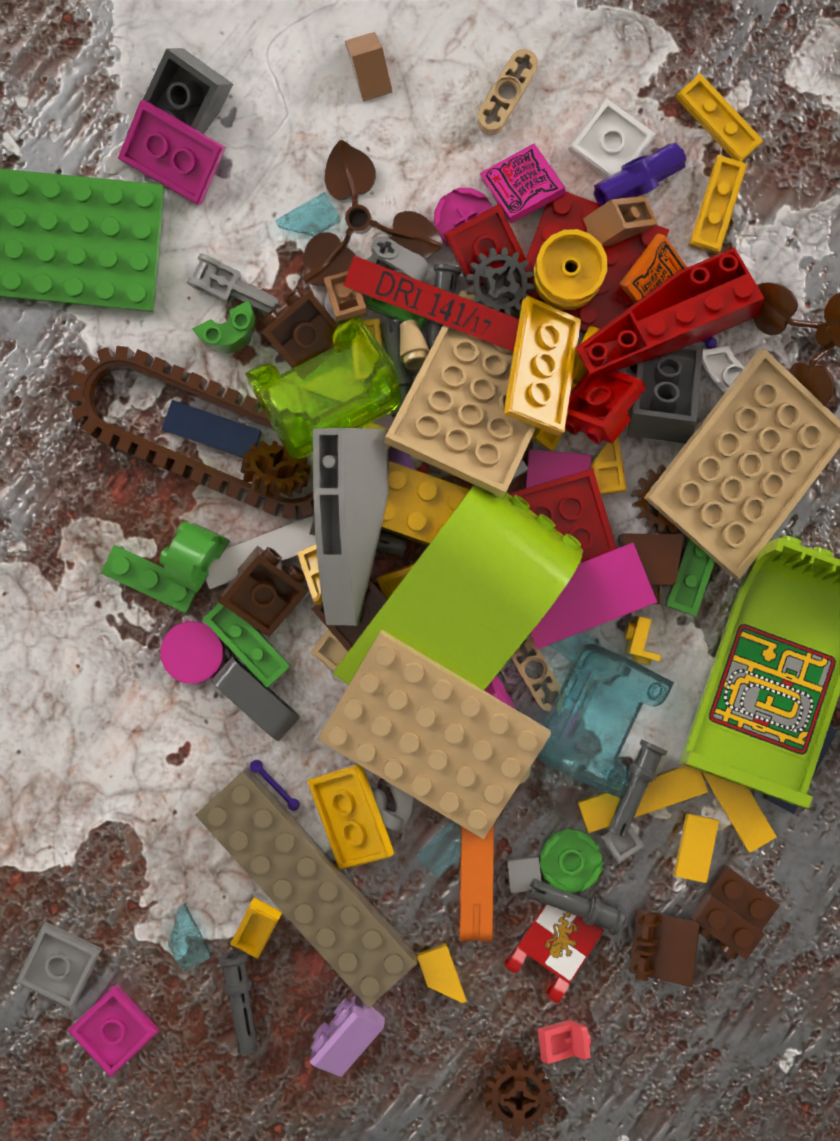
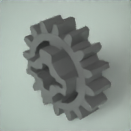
M505 247L500 255H497L495 249L491 248L488 258L482 253L478 255L477 259L480 265L471 263L469 269L474 274H469L465 277V281L472 284V286L466 289V294H474L475 298L472 301L499 312L502 311V313L511 315V308L519 313L521 311L520 302L528 296L525 292H532L535 285L527 282L534 276V273L525 272L524 269L529 263L527 260L521 263L517 261L519 252H515L510 257ZM495 263L504 264L503 267L493 269L489 265ZM513 271L517 273L520 285L515 282ZM506 273L503 286L493 294L496 281ZM479 279L485 285L486 296L481 292ZM501 298L512 299V301L507 303H495L497 299Z

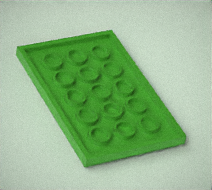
M0 169V297L154 312L165 193L163 184Z

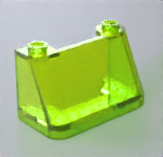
M358 316L337 327L333 335L334 348L281 375L272 364L259 365L245 373L248 384L280 441L292 458H303L313 453V429L361 428L393 411L401 401V391L394 362Z

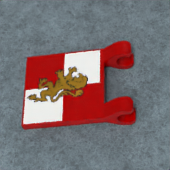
M544 904L504 964L509 971L517 973L528 955L557 975L546 990V994L553 1002L559 1003L572 979L604 930L595 924L592 926L585 925L581 917Z

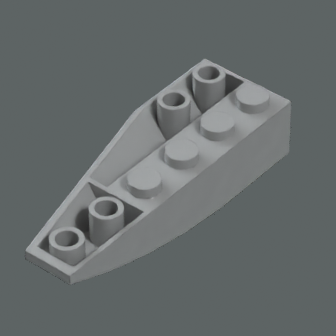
M313 429L314 521L318 570L326 625L357 626L360 622L389 496L388 445L384 443L388 432L387 429Z

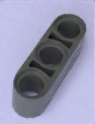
M233 656L211 679V682L218 690L276 741H280L300 718L284 700L270 688H266L244 664Z

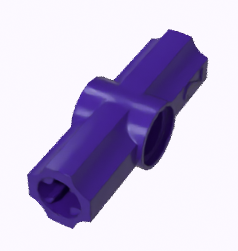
M674 142L667 144L650 155H644L621 166V171L594 185L593 194L597 203L602 206L611 199L638 197L654 190L659 186L658 182L686 167L685 162L687 158L684 150Z

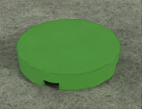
M563 829L554 832L545 840L540 851L539 865L544 878L551 886L569 893H576L589 889L597 882L602 872L603 861L599 845L589 834L579 829Z

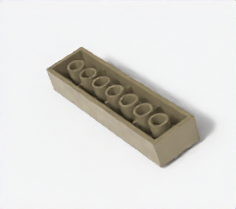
M248 767L195 814L368 1008L417 964V954L350 879L339 870L331 858Z

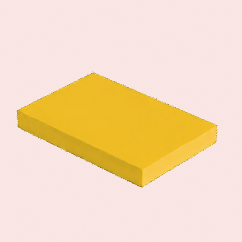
M355 764L307 780L339 870L389 858L395 854L362 766Z

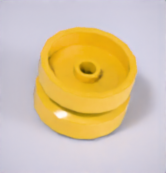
M578 229L562 230L551 235L541 246L533 268V284L539 297L548 305L560 310H575L588 304L599 291L607 273V255L602 244L591 234Z

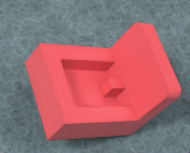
M566 1020L538 1028L541 1061L550 1064L573 1056L583 1060L591 1058V1038L586 1026L572 1020Z

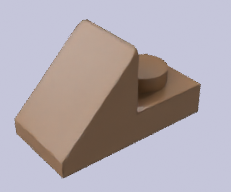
M348 271L323 278L338 325L367 317V309L362 294L343 286Z

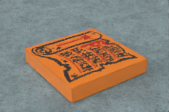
M657 233L620 282V285L635 304L675 273L687 268V266L667 237Z

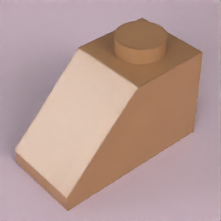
M646 196L611 199L583 218L587 227V233L596 238L602 244V247L617 244L658 225Z

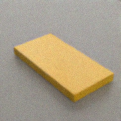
M530 296L522 300L504 415L556 436L564 433L581 319Z

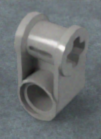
M378 237L373 240L371 245L372 255L367 261L375 264L379 263L380 266L422 281L428 272V264L422 256L411 252L387 237Z

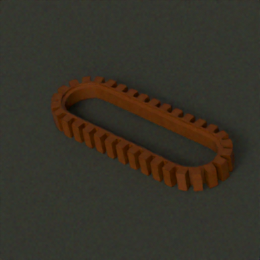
M116 346L115 355L109 347L97 350L99 363L90 355L81 362L82 366L88 371L86 375L75 370L71 382L81 387V389L69 390V402L78 406L71 409L75 420L83 424L81 428L96 439L99 437L98 441L131 456L134 455L167 471L170 470L173 461H175L171 472L186 479L192 468L193 471L189 479L202 486H205L208 477L211 476L207 487L223 494L228 483L230 485L226 492L227 496L241 501L246 491L248 493L244 503L257 509L262 499H265L266 502L262 510L273 516H277L280 506H283L282 517L285 519L297 520L298 508H300L304 518L314 515L313 492L305 497L296 499L281 496L275 498L273 493L263 496L262 489L252 490L251 484L248 482H244L234 476L108 424L101 419L95 410L93 398L96 386L102 377L112 371L126 369L140 373L306 443L313 448V437L311 434L314 425L312 422L301 418L297 429L293 428L297 420L293 414L283 410L279 421H277L276 417L279 411L276 407L267 403L264 404L261 413H258L261 403L258 399L246 395L241 406L242 394L229 387L224 398H222L225 388L220 383L210 380L206 390H204L208 381L203 376L194 372L190 375L184 368L175 364L172 367L167 361L158 357L154 359L151 355L137 349L134 356V352L129 347Z

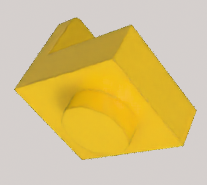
M634 616L633 622L628 621L624 633V639L628 640L625 653L633 655L631 661L650 666L651 660L660 662L662 655L644 651L652 619Z

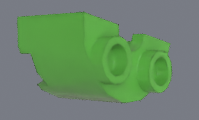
M249 300L230 309V317L227 322L217 324L210 319L192 328V330L206 347L214 351L226 354L240 351L250 343V338L255 331V324H257L255 312Z
M182 522L170 547L164 548L159 558L160 564L164 565L165 577L192 591L198 592L209 575L211 563L216 558L219 559L231 541L196 523Z

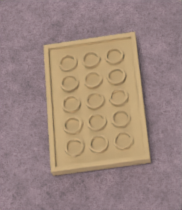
M463 290L458 295L471 301L475 298L474 295L466 294ZM511 313V315H510V316L515 317V318H518V319L520 318L519 316H517V315H515V314H513V313ZM443 325L387 432L384 443L504 498L536 429L534 426L503 414L514 352Z
M760 349L666 468L644 499L733 578L741 579L757 558L760 550L769 542L840 448V420L828 408L823 406L766 349Z
M381 630L317 740L484 839L549 739L551 730Z

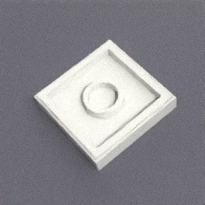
M605 98L569 146L568 151L600 175L608 178L621 171V166L627 162L641 157L656 134L608 98Z

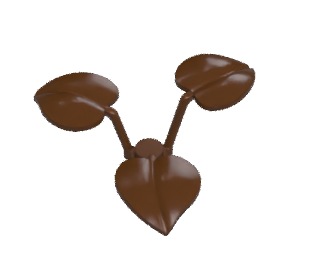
M339 140L329 155L325 169V184L329 193L337 200H345L352 196V206L345 214V221L349 228L346 230L342 243L337 235L330 232L318 233L307 243L304 252L303 280L311 285L326 286L323 278L348 271L353 257L356 256L352 250L346 247L352 234H365L371 227L391 235L390 239L413 253L419 254L425 260L443 247L438 230L423 215L413 211L400 212L395 215L393 229H390L374 221L369 210L365 206L358 204L357 194H365L371 190L376 180V170L373 162L365 153L352 147L344 140Z
M773 282L758 284L757 286L765 298L758 317L754 318V322L760 331L767 335H778L786 329L787 323L791 326L817 329L815 338L818 344L823 346V349L810 359L809 365L802 362L795 363L789 372L823 406H826L834 392V380L825 367L815 366V364L824 355L831 353L834 346L840 348V293L832 296L825 307L824 319L826 323L822 321L810 322L791 318L797 311L798 302L795 295L787 287Z

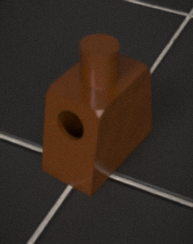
M623 533L618 535L619 547L634 543L657 600L655 604H660V586H672L676 583L684 534Z

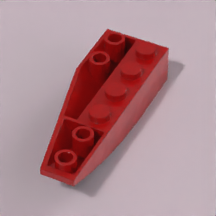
M734 247L678 271L577 346L576 351L589 376L622 369L675 352L758 317L765 298Z

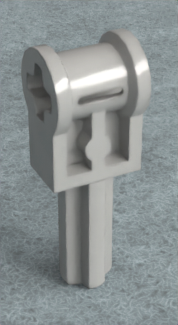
M199 254L197 258L199 264L192 278L188 277L186 282L188 285L229 304L231 297L243 303L249 300L252 307L267 314L273 309H277L279 303L277 297L240 281V271L208 255Z

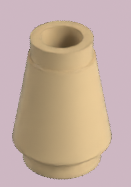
M407 320L399 325L400 361L404 363L406 369L417 370L421 369L430 350L418 326V322Z

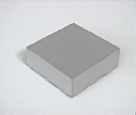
M631 825L626 838L609 830L600 835L618 864L645 847Z
M538 856L506 859L511 893L525 892L528 889L538 890L530 887V883L534 878L541 881Z

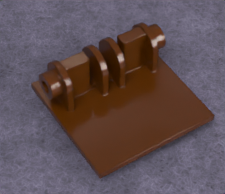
M637 909L629 973L635 974V979L641 981H648V977L693 987L700 922Z

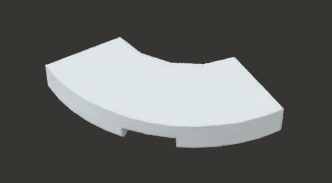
M730 345L703 350L701 368L710 382L725 394L745 366L734 357Z

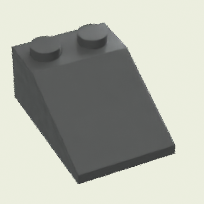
M169 48L165 50L143 100L204 134L221 111L233 83L185 49Z
M690 345L675 352L636 364L635 378L641 379L646 389L630 408L629 417L631 421L628 423L627 436L687 443L693 435L697 424L703 346Z

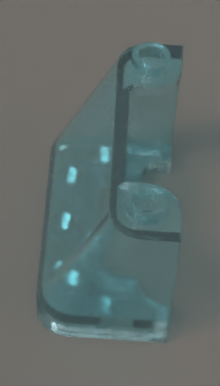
M590 643L584 645L577 653L543 725L551 730V735L537 758L572 779L621 798L628 783L629 771L623 763L617 761L618 756L643 703L652 707L660 706L668 697L674 682L603 647Z

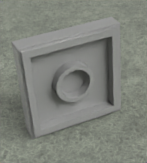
M45 922L15 982L73 1010L103 948Z

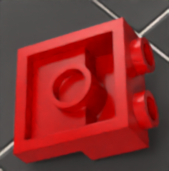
M614 370L594 376H589L588 372H586L570 392L565 430L572 435L583 432L595 444H601L603 440L612 444L631 421L627 411L646 389L643 381Z

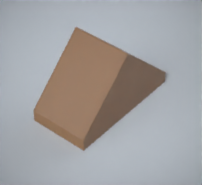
M375 32L345 40L362 100L366 101L392 93L383 48Z

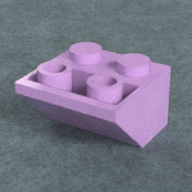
M356 994L351 1000L346 997L334 1011L336 1014L330 1024L324 1022L313 1035L315 1040L310 1046L312 1053L309 1062L314 1067L340 1077L343 1076L384 1028L385 1018L372 1006L368 1008Z

